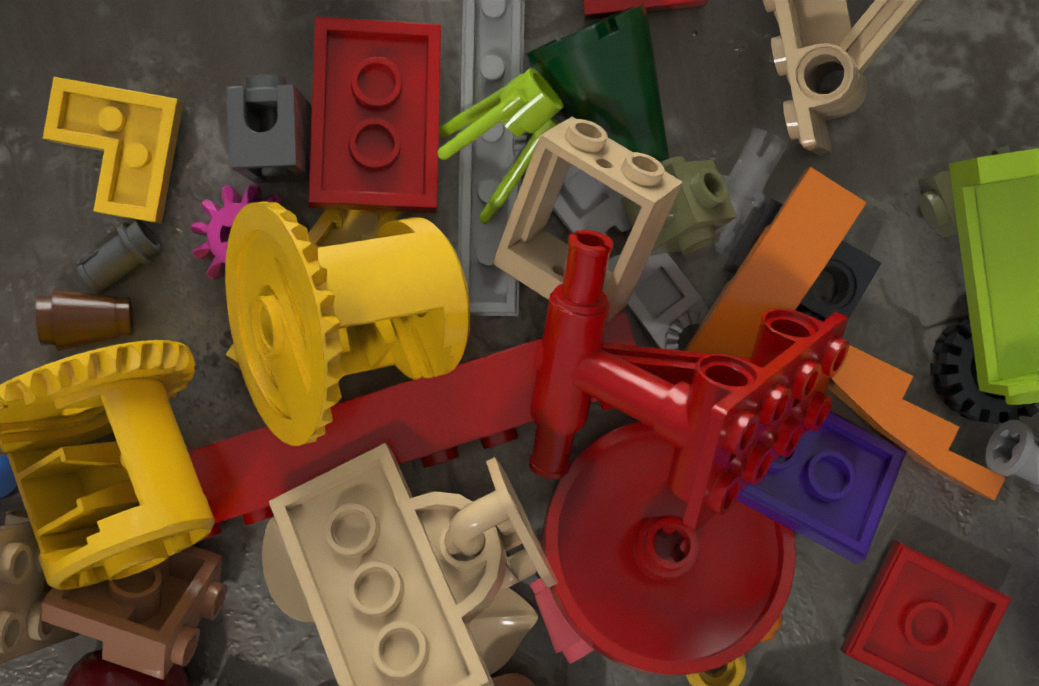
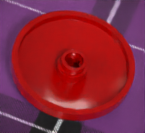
M640 421L617 428L590 444L576 457L570 465L569 473H564V476L555 487L548 503L542 532V549L558 584L550 587V590L562 615L573 630L589 646L609 660L628 669L645 674L659 676L697 674L721 667L744 655L758 644L775 624L787 602L792 587L796 560L794 531L737 500L725 515L716 513L697 531L684 525L683 519L687 502L676 496L668 486V477L676 447L656 437L654 428Z

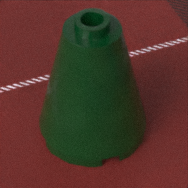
M644 3L593 22L562 37L560 41L552 40L525 54L530 67L539 72L561 98L564 106L561 111L567 119L573 116L576 119L588 120L599 125L606 131L608 138L632 152L649 155L659 162L669 159L650 23Z

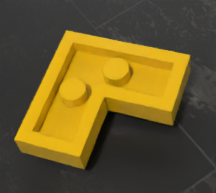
M53 77L43 139L59 144L104 151L93 211L106 215L162 224L183 103L176 98Z

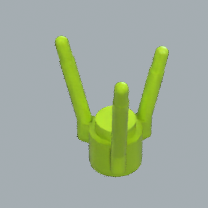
M529 68L524 74L520 73L504 88L439 127V137L446 138L456 131L465 128L438 150V157L442 160L450 158L499 122H502L517 137H521L526 131L533 134L481 212L479 220L483 224H488L527 170L540 134L559 124L553 116L564 108L563 102L548 81L535 69Z

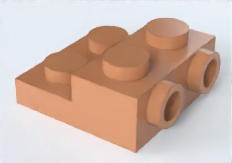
M190 546L169 556L167 560L150 569L125 578L106 580L68 590H59L53 587L41 602V621L103 641V660L164 680L174 663L186 666L190 662L199 641L200 629L197 626L201 619L205 618L214 621L221 611L227 593V585L220 583L223 556Z

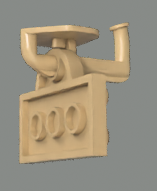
M386 443L269 501L339 686H495L468 626V622L490 606L499 589L508 588L536 573L539 574L548 588L558 584L542 549V540H538L510 480L496 457L486 461L496 490L474 502L460 494L436 491L412 497L395 455ZM523 543L524 549L510 556L506 555V551Z

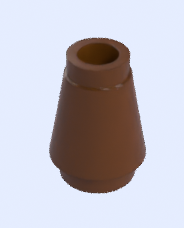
M54 289L52 295L38 296L36 301V327L41 346L55 345L56 349L61 351L117 338L120 335H132L133 309L131 298H118L115 296Z

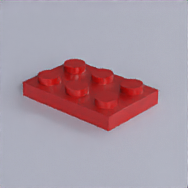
M315 17L309 208L436 213L441 24Z

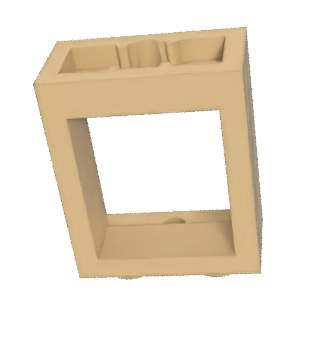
M572 116L540 134L492 264L548 300L554 289L562 284L569 246L545 231V227L569 166L572 164L641 206V210L613 273L608 269L606 271L603 292L606 294L610 305L608 322L627 306L683 182L665 172L663 165L655 158L628 150L608 138L606 131L599 125L588 120L576 119Z

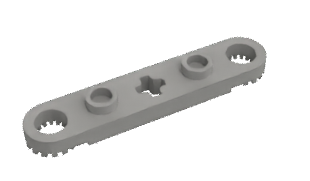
M556 114L553 116L559 124L565 121L561 115ZM527 131L521 137L513 135L512 151L515 160L526 146ZM570 164L553 207L554 212L570 233L575 234L577 230H591L607 236L606 232L611 227L618 233L628 229L632 230L631 223L621 202V199L625 196ZM668 253L649 256L627 304L628 309L656 346L661 349L679 350L677 340L679 339V333L683 331L682 329L690 324L700 325L709 311L702 297ZM620 254L614 255L608 260L607 269L612 273Z

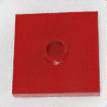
M894 540L840 650L845 655L907 686H969L1012 598Z

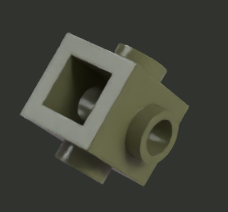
M677 156L660 162L665 172L681 180L683 183L650 256L681 251L682 254H689L710 246L718 240L715 231L737 218V214L728 196L727 184L717 171L714 161L685 162L684 157ZM623 197L621 202L633 228L641 206L627 197Z

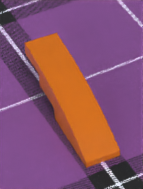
M812 167L806 169L772 223L764 228L732 280L727 281L683 351L751 358L763 314L771 309L796 310L867 202Z
M849 345L845 361L838 373L830 378L828 389L866 425L892 444L907 451L906 454L916 462L973 494L995 501L1006 478L949 450L960 427L903 400L914 376Z

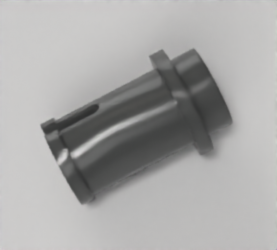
M136 220L131 225L126 222L121 223L117 226L118 234L88 257L76 263L81 278L93 291L102 295L112 285L142 263L149 266L155 262L154 254L161 250V245L153 232L142 221Z

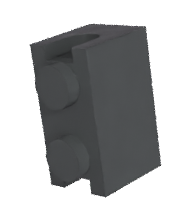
M253 75L246 77V88L244 86L226 87L229 168L254 183L309 181L312 105L293 84L286 85V78L277 75Z

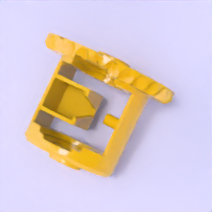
M277 202L249 203L236 215L228 238L225 264L226 300L233 344L252 401L265 424L282 442L291 446H300L315 442L317 437L325 435V425L333 421L330 407L337 404L342 397L338 384L339 380L345 375L395 365L405 376L416 380L421 379L420 377L432 378L446 375L459 364L466 349L470 332L471 317L468 287L457 253L448 238L432 222L420 217L389 221L381 226L374 239L318 247L309 242L308 230L297 222L296 215L286 210Z
M146 340L112 345L57 360L0 384V456L7 455L41 552L38 558L49 586L59 590H68L106 580L125 578L162 563L169 556L192 546L211 532L215 519L206 495L202 491L169 403V399L175 398L178 391L187 387L188 382L192 380L195 373L194 367L196 363L187 345L170 340ZM114 433L116 441L84 444Z

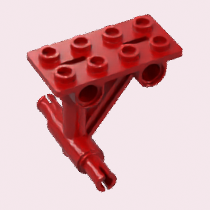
M577 230L575 234H569V248L563 282L550 294L543 340L535 356L534 367L537 375L530 414L537 425L532 455L529 459V468L537 476L546 479H560L564 476V473H569V460L574 435L587 422L591 399L594 397L653 427L656 437L676 447L668 477V486L676 496L687 502L683 524L697 531L716 513L725 515L735 503L740 491L749 483L758 485L766 476L771 464L779 456L789 457L797 447L801 437L808 430L816 432L822 426L832 405V397L826 394L830 378L838 373L849 350V342L843 339L848 316L834 312L824 321H820L795 310L783 308L768 310L761 318L751 358L603 343L610 309L607 296L603 292L609 255L613 249V241L610 237L600 232Z

